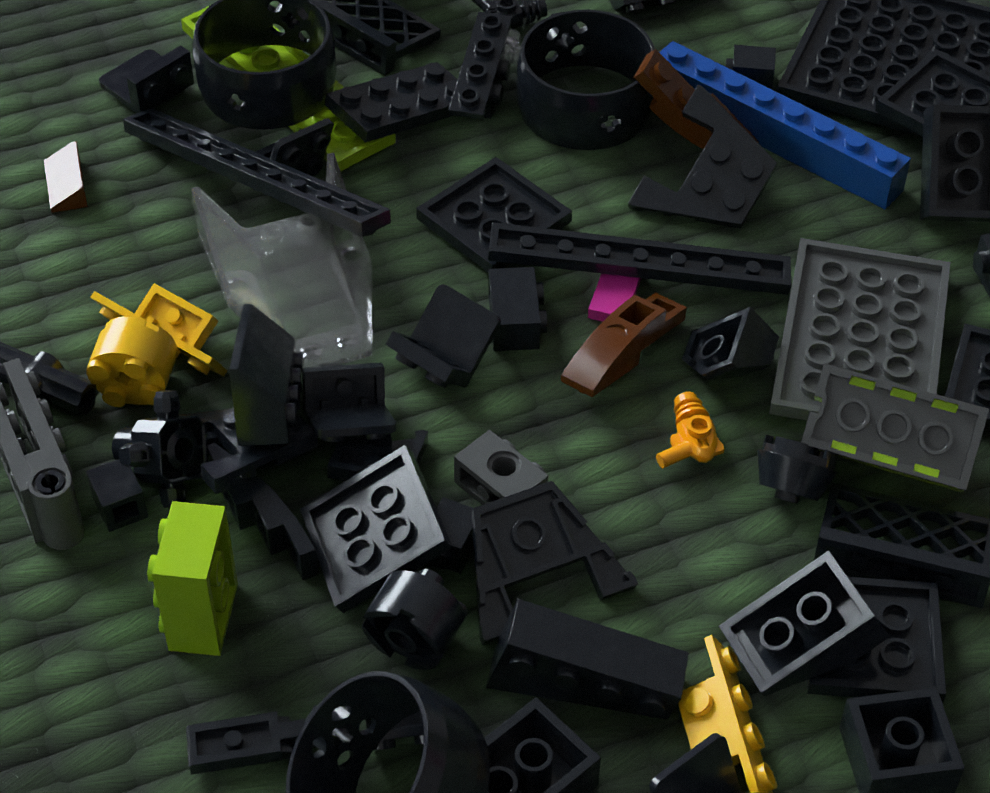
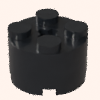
M422 569L420 573L405 570L393 571L387 577L363 617L366 619L362 624V629L368 640L386 656L391 658L393 653L396 652L407 657L404 665L414 669L429 670L435 668L446 653L468 615V609L443 586L444 580L438 573L429 569Z

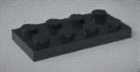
M438 62L429 63L425 66L326 93L324 105L366 143L454 116L449 115L448 109L458 79Z

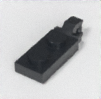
M277 711L188 725L186 727L190 773L193 775L282 761L283 758L288 759L291 757L295 742L306 719L290 721L289 716H278Z

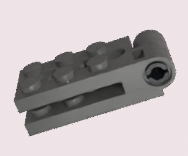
M17 358L3 364L19 420L33 452L27 454L21 436L16 437V435L21 434V429L14 411H10L9 408L4 409L5 406L9 405V401L0 382V459L35 543L44 540L45 544L50 548L56 550L70 549L83 539L85 528L72 481L73 473L66 455H62L63 452L67 451L59 428L54 429L53 426H49L54 420L46 399L41 400L36 397L41 394L34 372L26 373L20 359Z

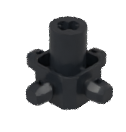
M176 390L157 391L154 397V412L157 413V417L140 419L134 427L121 428L115 434L112 441V453L115 460L119 459L120 463L125 467H133L134 474L142 482L161 483L159 493L164 508H170L172 501H186V486L183 485V482L202 478L201 464L209 462L207 445L215 443L219 446L217 434L207 432L206 425L198 416H179L181 405Z

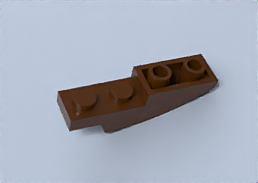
M656 49L646 54L634 76L653 97L649 108L681 136L704 149L713 132L682 117V111L695 89ZM713 93L710 94L757 142H759L752 135V133L729 111V109Z
M656 292L647 299L637 295L632 296L612 312L583 343L561 374V382L577 389L583 394L594 397L639 365L640 352L683 322L686 317L687 307Z

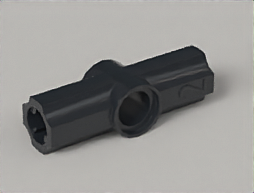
M0 342V381L9 384L3 363L19 358L25 372L33 371L41 391V394L36 396L41 400L46 399V401L78 415L82 413L87 415L95 406V400L99 393L96 384H92L90 380L65 370L60 361L49 353L42 351L32 356Z

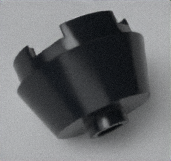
M766 434L762 449H757L759 484L776 489L774 497L796 504H799L800 497L818 501L838 473L835 471L838 454L827 450L824 452L819 451L817 448L808 446L805 443L778 436L775 438Z

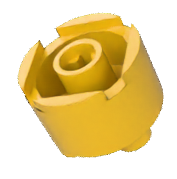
M118 317L106 323L105 328L98 336L86 370L88 379L92 384H96L97 390L103 394L102 399L105 403L113 407H122L125 403L154 405L156 392L166 390L178 353L177 344L167 331L159 327L156 332L146 327V320L136 317Z

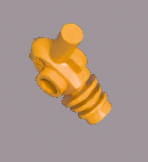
M694 392L679 394L674 399L677 433L671 435L670 444L672 447L656 454V461L662 469L690 456L698 462L707 463L714 456L724 453V445L717 437L714 423L708 411L702 405V401Z

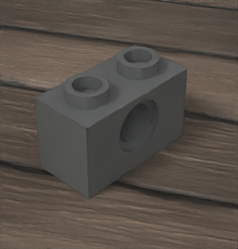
M488 430L454 456V482L482 505L548 482V475L539 464L530 462L516 450L510 441L502 440L491 430Z

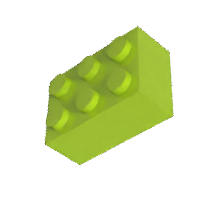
M172 501L168 518H162L159 523L158 544L160 546L157 555L152 554L150 556L147 569L148 581L154 582L155 587L153 605L160 610L159 631L160 633H165L168 651L220 656L238 586L225 506Z

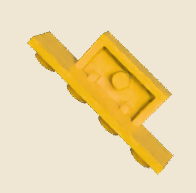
M155 283L152 285L135 313L96 291L91 295L90 298L102 306L99 313L109 320L118 317H136L146 320V327L156 332L159 327L167 331L177 344L178 353L176 358L180 353L188 356L189 360L187 363L201 373L207 375L212 370L224 377L228 371L214 358L200 351L217 325L218 320L213 315Z
M709 635L704 640L715 676L683 690L682 698L678 703L690 748L693 749L713 733L722 735L727 740L734 766L739 763L742 765L749 792L773 793L772 790L777 788V782L771 768L763 761L760 749H763L765 744L761 732L756 724L751 722L748 710L752 709L753 705L746 688L738 680L736 672L741 670L739 659L730 646L724 647L713 635Z

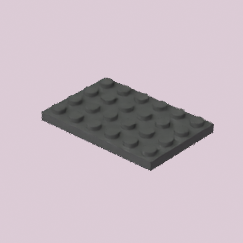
M800 238L769 414L807 421L810 412L819 413L821 402L815 401L814 397L824 363L937 394L951 262Z

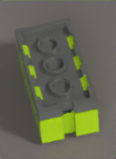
M824 363L814 397L815 401L821 402L819 413H809L801 443L808 444V446L817 448L819 451L824 452L827 450L839 455L838 458L958 492L967 490L988 416V408Z

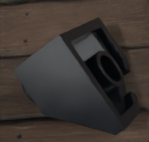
M748 307L692 331L682 359L706 380L741 377L756 370H764L771 365L779 336L751 307Z

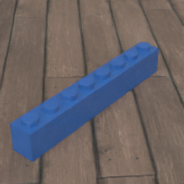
M674 41L659 52L694 89L700 85L710 94L713 93L759 141L758 143L761 147L883 209H886L904 191L911 161L910 157Z

